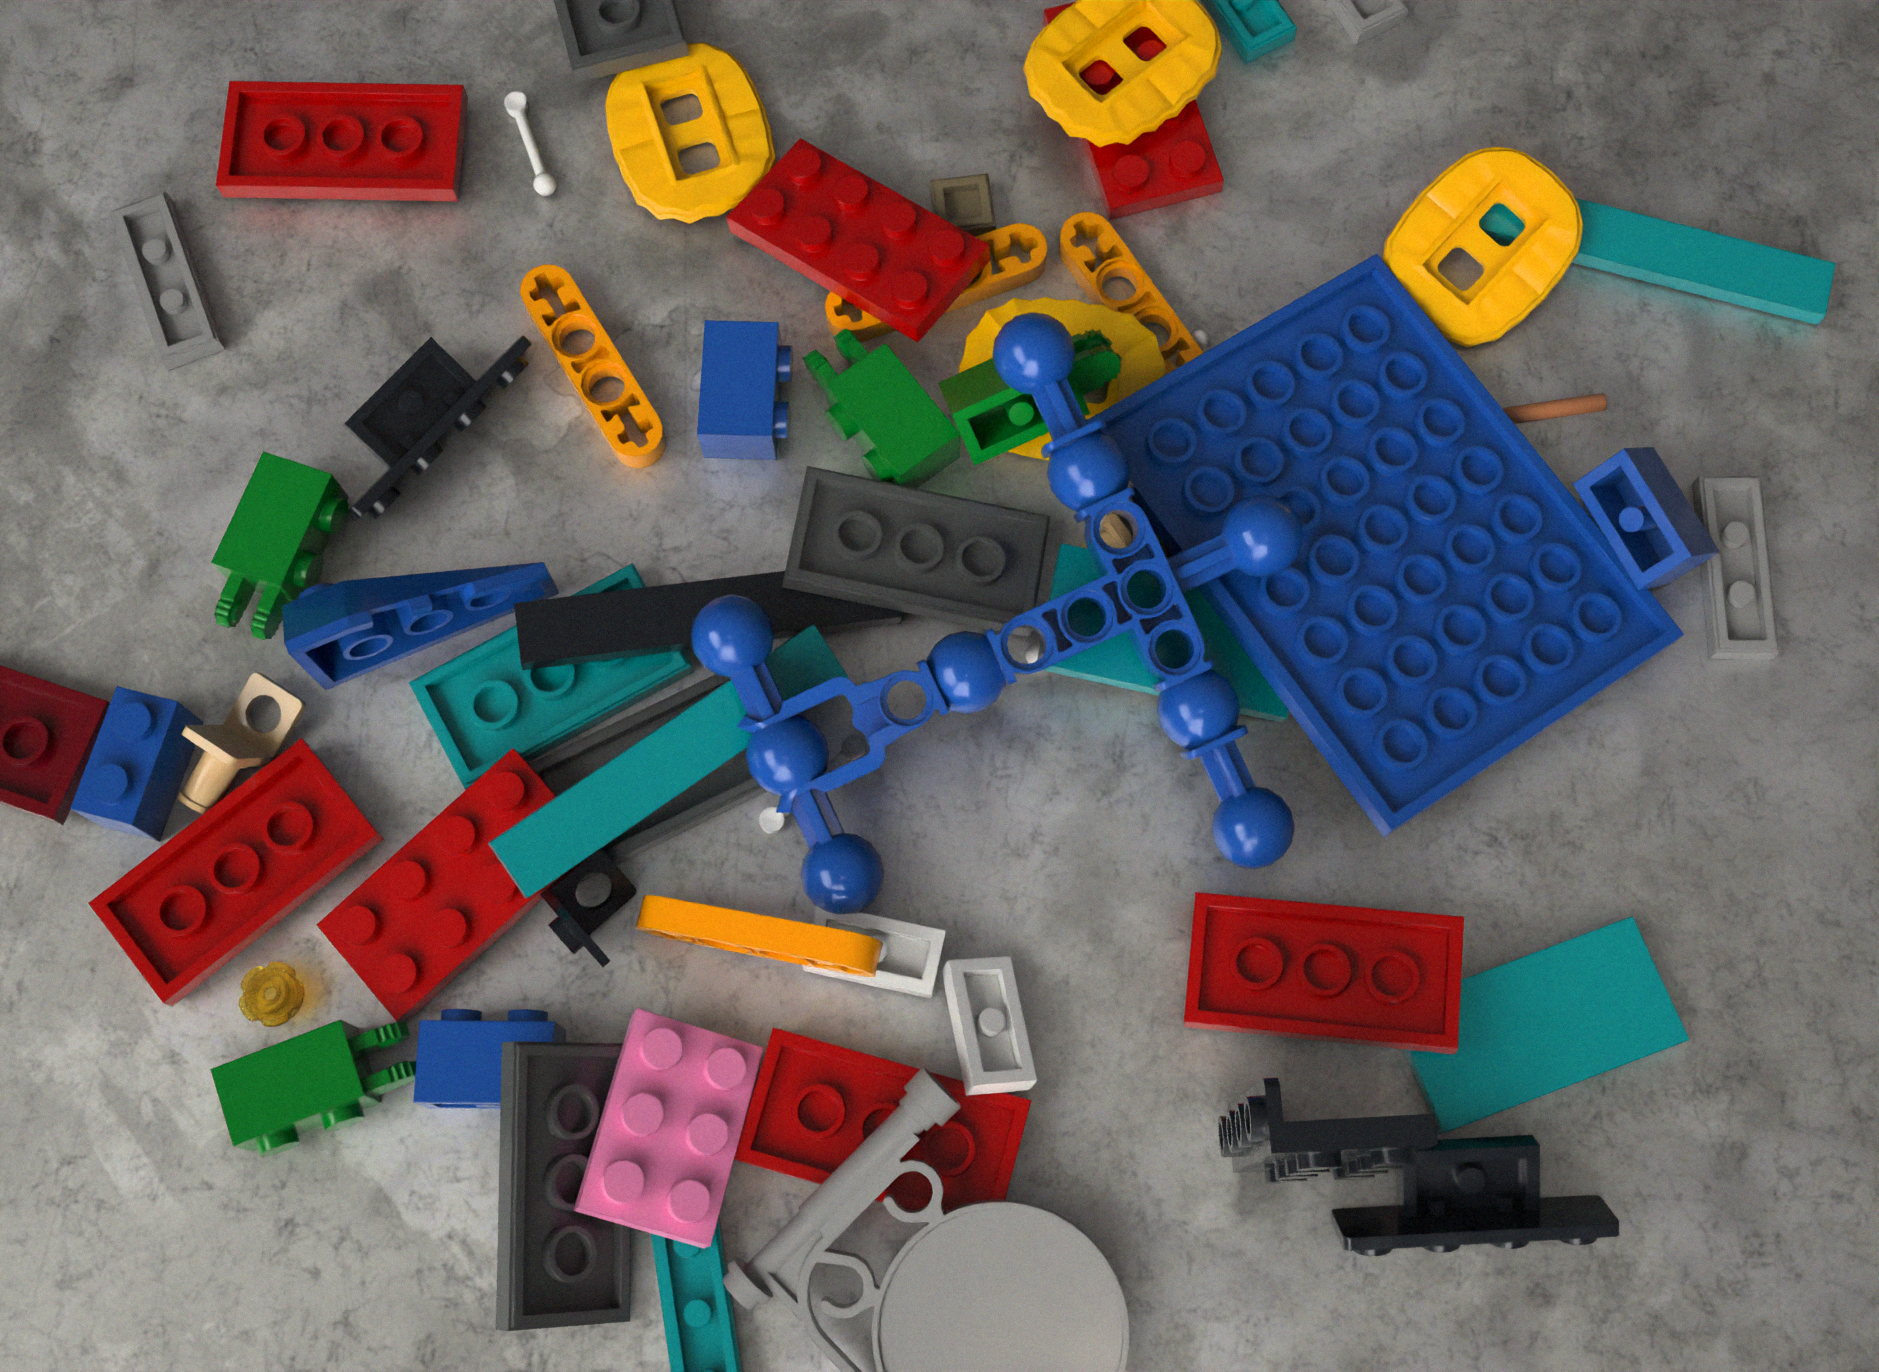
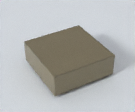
M988 173L930 180V195L934 214L975 237L996 230Z

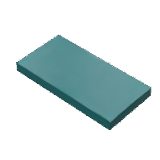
M1061 543L1057 550L1048 601L1101 577L1088 549ZM1136 573L1132 575L1127 586L1130 600L1140 608H1152L1159 599V585L1148 574ZM1195 588L1184 593L1183 596L1203 637L1205 645L1203 660L1212 659L1215 665L1212 670L1227 678L1236 690L1240 705L1239 714L1280 723L1287 719V707L1199 589ZM1078 600L1073 602L1068 609V623L1074 632L1082 636H1092L1097 632L1101 625V614L1095 604L1087 600ZM1165 631L1156 641L1155 653L1161 664L1168 668H1177L1186 658L1187 648L1185 641L1180 635L1175 632ZM1127 632L1121 633L1044 669V671L1157 696L1160 694V692H1155L1152 684L1158 682V679L1148 673L1141 664ZM1041 639V641H1040V647H1039V652H1038V657H1037V659L1040 657V655H1041V653H1042V649H1043L1042 639Z
M631 563L571 596L645 588L646 585L634 564ZM515 625L408 683L466 790L512 748L520 752L530 762L694 673L683 651L522 670L517 626Z
M1633 916L1462 979L1458 1050L1456 1054L1403 1050L1430 1114H1435L1436 1128L1439 1135L1689 1041V1037Z

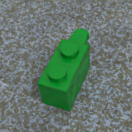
M847 328L842 330L833 338L839 353L848 361L851 367L839 375L832 368L828 360L816 349L802 358L810 374L827 394L829 408L825 410V415L830 425L844 441L850 438L855 440L865 453L861 456V459L874 480L918 488L960 458V433L886 343L869 354Z
M1093 328L1091 331L1085 330L1083 335L1078 333L1072 336L1076 354L1074 367L1067 377L1084 416L1090 414L1083 395L1103 387L1107 381L1111 383V380L1117 379L1118 373H1121L1120 361L1122 358L1111 348L1112 342L1110 339L1106 338L1100 329L1094 331ZM993 358L938 383L974 465H978L1049 432L1032 395L1020 393L1006 385L996 371Z
M263 451L211 561L227 579L221 593V598L215 607L216 624L227 628L236 627L237 623H240V619L243 617V613L246 611L254 592L262 594V597L257 605V611L251 620L252 636L262 640L272 639L283 620L282 605L299 599L301 592L318 583L323 570L322 555L331 535L339 533L348 515L347 500L349 496L332 474Z
M340 1019L210 1069L233 1147L254 1152L258 1150L260 1157L272 1156L298 1146L301 1143L298 1135L323 1125L325 1132H331L362 1121L365 1118L363 1109L381 1103V1094L415 1081L416 1061L398 1062L384 1070L372 1073L367 1057L379 1051L396 1047L407 1040L410 1032L406 1021L389 1023L360 1034L359 1028Z

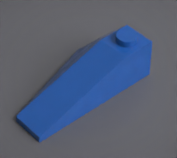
M544 562L346 580L336 584L321 583L305 589L300 593L299 599L282 605L284 643L288 654L326 691L514 613V603L544 600L560 593Z

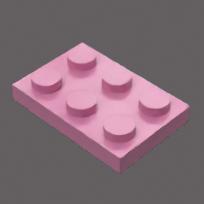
M637 1008L632 1013L573 1211L703 1249L710 1247L764 1048Z

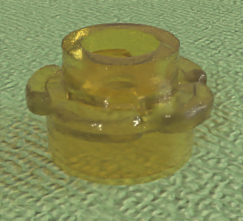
M277 961L269 963L265 968L256 966L244 976L240 985L241 990H243V996L239 998V1007L242 1014L252 1022L261 1021L265 1027H277L288 1022L300 1010L305 996L303 983L295 977L296 971L288 964ZM269 988L276 990V996L272 1000H267L265 997V993Z

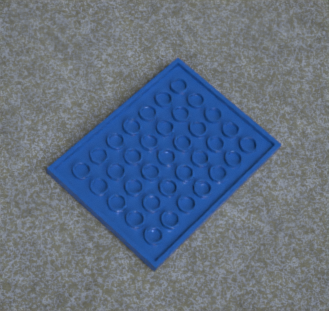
M1377 254L1087 420V423L1090 424L1104 418L1107 426L1102 433L1116 440L1127 454L1131 470L1128 488L1132 487L1135 492L1131 500L1141 507L1152 528L1172 555L1220 534L1222 522L1230 508L1246 497L1259 494L1277 497L1290 505L1300 518L1303 531L1301 551L1293 564L1280 574L1263 578L1246 575L1236 569L1197 588L1384 838L1673 645L1684 635L1682 630L1648 589H1637L1605 535Z

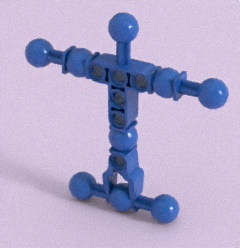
M1029 312L1012 318L1003 325L996 336L992 356L996 371L1005 384L1020 393L1031 394L1053 440L1045 444L1041 450L1044 459L1050 457L1047 475L1051 490L1062 504L1077 512L1074 515L1077 524L1085 521L1084 537L1086 545L1101 576L1100 578L1014 617L1001 627L997 635L993 628L984 631L982 634L969 631L948 634L934 645L926 661L923 659L916 663L919 669L918 672L903 670L858 686L849 678L838 676L785 701L766 663V659L773 647L774 630L771 618L760 604L747 596L729 594L716 597L700 609L693 621L690 638L694 654L708 670L719 676L730 677L747 713L736 727L752 734L748 740L745 756L749 773L761 788L773 795L780 796L776 809L777 813H793L809 848L803 859L801 869L804 892L816 907L818 906L827 912L843 915L863 911L875 901L882 889L884 879L881 856L867 840L856 834L845 833L827 792L880 768L886 758L885 746L923 725L930 719L936 709L940 716L948 714L949 711L962 714L984 711L998 700L1005 686L1017 682L1014 674L1027 675L1039 672L1124 632H1127L1143 667L1148 673L1158 679V682L1152 684L1155 692H1160L1157 714L1161 728L1171 741L1185 748L1180 751L1184 760L1200 758L1220 801L1214 813L1212 833L1215 845L1224 858L1238 867L1259 869L1271 866L1282 858L1293 841L1295 824L1291 809L1283 798L1268 788L1255 786L1235 743L1236 739L1249 733L1246 725H1237L1240 711L1237 692L1227 678L1212 670L1215 667L1212 659L1203 660L1205 651L1203 637L1183 594L1236 569L1246 575L1263 578L1280 574L1293 564L1301 551L1303 531L1300 518L1290 505L1277 497L1261 494L1246 497L1230 508L1222 522L1220 534L1166 558L1146 514L1140 506L1129 500L1135 495L1132 487L1128 488L1131 470L1127 454L1116 440L1102 433L1107 426L1104 418L1090 424L1087 423L1067 379L1074 367L1076 354L1073 338L1063 323L1049 314ZM1115 514L1121 515L1128 520L1133 531L1132 540L1128 547L1121 549L1112 548L1103 541L1099 531L1100 522L1103 517ZM1145 573L1152 576L1158 583L1160 589L1159 599L1152 608H1140L1130 600L1127 586L1132 575ZM1087 600L1095 604L1100 610L1101 625L1092 636L1079 635L1069 626L1067 615L1068 609L1073 602ZM1029 627L1040 635L1043 649L1040 657L1035 662L1030 664L1019 663L1010 655L1007 643L1008 637L1014 629ZM1165 631L1175 632L1180 635L1186 644V658L1177 668L1164 666L1156 657V641ZM898 682H914L924 691L926 698L925 707L915 718L900 719L893 715L888 707V693ZM845 695L853 708L852 723L857 730L865 734L870 751L862 757L825 773L829 760L826 737L815 723L798 714L837 696Z

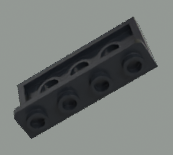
M1262 1078L1229 1103L1226 1116H1219L1218 1119L1222 1158L1232 1157L1233 1173L1265 1171L1266 1184L1307 1181V1178L1318 1177V1174L1329 1173L1330 1169H1333L1334 1180L1374 1178L1375 1174L1388 1173V1170L1401 1169L1402 1165L1416 1164V1152L1438 1145L1435 1114L1283 1122L1281 1090L1278 1078Z

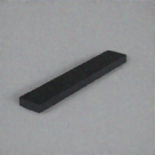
M785 571L514 603L522 670L692 650L693 646L690 638L692 624L698 612L714 598L729 594L747 596L760 604L771 618L774 639L793 637L813 624L820 634L900 624L902 612L783 588Z

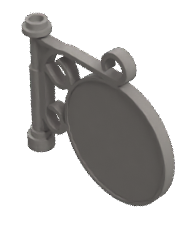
M924 1067L904 1086L907 1093L899 1101L900 1105L798 1207L800 1211L748 1263L739 1257H734L727 1264L730 1272L722 1279L724 1286L730 1294L749 1310L758 1302L763 1305L767 1304L773 1298L774 1293L803 1323L811 1340L841 1372L862 1371L822 1330L813 1313L810 1301V1281L816 1262L852 1267L860 1274L864 1289L859 1299L853 1303L841 1304L825 1296L822 1298L819 1307L829 1316L840 1319L855 1317L862 1311L874 1307L872 1348L877 1372H1125L1128 1361L1130 1325L1122 1288L1107 1257L1082 1229L1062 1215L1043 1206L1011 1199L974 1201L944 1212L942 1205L944 1187L942 1177L937 1169L922 1159H901L920 1140L919 1134L924 1129L928 1131L935 1123L943 1126L961 1108L960 1103ZM909 1171L920 1172L932 1184V1198L926 1206L917 1210L905 1209L898 1204L892 1194H887L883 1200V1204L890 1215L899 1221L911 1224L927 1223L919 1228L896 1253L879 1286L875 1282L874 1271L864 1258L855 1253L829 1249L828 1247L898 1176Z

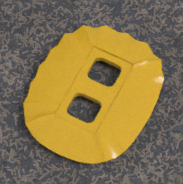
M1077 0L1070 7L1063 10L1039 33L1028 50L1023 71L1027 78L1030 96L1041 104L1048 117L1059 122L1070 137L1086 138L1098 147L1115 142L1129 145L1142 133L1155 131L1165 120L1177 117L1187 103L1197 99L1205 84L1216 77L1223 50L1220 34L1214 20L1197 0ZM1140 27L1150 28L1167 46L1166 49L1150 61L1140 60L1123 42L1126 37ZM1097 60L1107 62L1123 79L1118 86L1105 95L1096 94L1079 76L1084 69Z
M705 42L687 43L688 56L618 73L607 92L605 113L614 159L637 205L647 208L659 220L674 218L691 224L703 217L720 216L728 210L735 208L777 163L774 137L768 114L750 75L731 53ZM687 94H694L698 97L703 111L699 118L677 125H670L666 122L661 108L665 101ZM702 143H712L720 160L718 166L695 174L685 173L678 157L679 152Z
M1505 147L1478 149L1461 157L1419 193L1413 203L1401 215L1385 240L1382 261L1448 342H1455L1469 348L1485 342L1497 341L1511 328L1521 323L1533 309L1545 300L1551 290L1562 279L1578 254L1583 231L1580 208L1572 192L1550 169L1528 154ZM1495 204L1505 205L1524 223V230L1509 246H1500L1479 226L1480 219ZM1454 248L1464 249L1483 267L1482 276L1465 291L1457 289L1438 270L1439 263Z
M1048 297L1035 300L1013 298L1003 306L986 310L979 324L966 336L964 355L959 365V373L993 358L992 354L996 336L1003 325L1017 315L1029 312L1049 314L1062 322L1071 336L1078 333L1083 335L1085 330L1091 331L1092 328L1094 331L1100 329L1102 334L1112 342L1111 348L1122 358L1120 361L1121 373H1118L1117 379L1114 378L1111 380V383L1109 382L1107 397L1104 402L1099 404L1086 402L1090 414L1085 416L1086 420L1163 377L1166 367L1156 335L1144 327L1133 314L1115 312L1104 305L1086 304L1076 299L1056 300ZM1048 432L1007 452L1049 460L1050 457L1043 458L1041 450L1045 444L1053 440Z

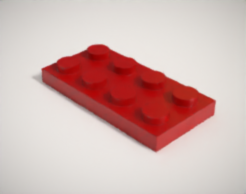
M1075 2L1044 9V27ZM1148 27L1138 28L1123 40L1124 44L1142 61H1150L1167 47ZM1103 60L1095 61L1079 74L1080 78L1099 95L1107 94L1123 81L1121 76ZM1196 99L1187 103L1177 117L1165 120L1155 131L1142 133L1129 145L1115 142L1098 147L1086 138H1081L1109 221L1222 191L1224 178Z
M229 81L216 187L225 198L458 202L468 96L463 85Z
M801 138L726 217L731 233L917 343L991 260L989 244Z
M301 738L88 904L164 1004L173 1007L384 840V838L311 746Z
M514 748L507 752L316 924L396 1022L406 1021L407 1023L543 899L540 894L557 880L555 879L529 898H525L488 845V842L557 796L554 790L524 756Z
M1195 892L1184 1027L1456 1054L1459 1036L1464 917Z
M773 1027L734 1160L821 1185L900 1105L899 1101L907 1093L904 1086L921 1069ZM930 1072L960 1103L961 1108L943 1126L935 1123L928 1131L924 1129L919 1134L920 1140L901 1159H922L937 1169L942 1177L944 1187L942 1197L944 1212L974 1201L1006 1199L1032 1100L1007 1093L966 1096L963 1081ZM904 1172L874 1201L883 1203L885 1196L892 1194L898 1204L905 1209H921L932 1198V1184L920 1172Z

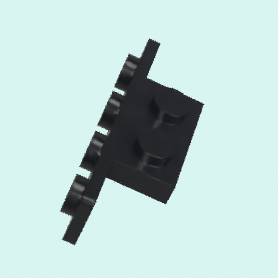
M522 335L475 380L430 337L342 425L388 468L348 509V515L356 521L367 512L371 517L377 519L401 494L393 484L409 468L419 476L444 451L436 441L452 425L462 432L487 407L479 397L494 382L502 389H505L528 366L529 363L521 355L532 343Z
M1533 1135L1439 1139L1438 1145L1416 1152V1164L1402 1165L1401 1169H1397L1398 1205L1332 1210V1226L1342 1248L1346 1251H1354L1365 1256H1382L1390 1253L1392 1249L1422 1247L1432 1252L1446 1253L1459 1249L1461 1245L1491 1244L1504 1249H1517L1526 1246L1529 1241L1559 1240L1571 1245H1588L1594 1243L1597 1238L1619 1236L1618 1218L1598 1195L1540 1198V1144Z

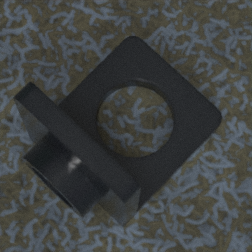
M600 848L565 872L540 895L558 916L548 926L573 954H576L581 948L585 947L598 963L604 967L610 962V959L590 937V934L633 898L637 890L603 849ZM592 873L607 875L611 882V890L604 902L593 907L583 906L578 903L576 889L579 882L585 876Z

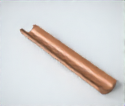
M1604 393L1502 409L1513 423L1517 424L1605 411L1607 400Z

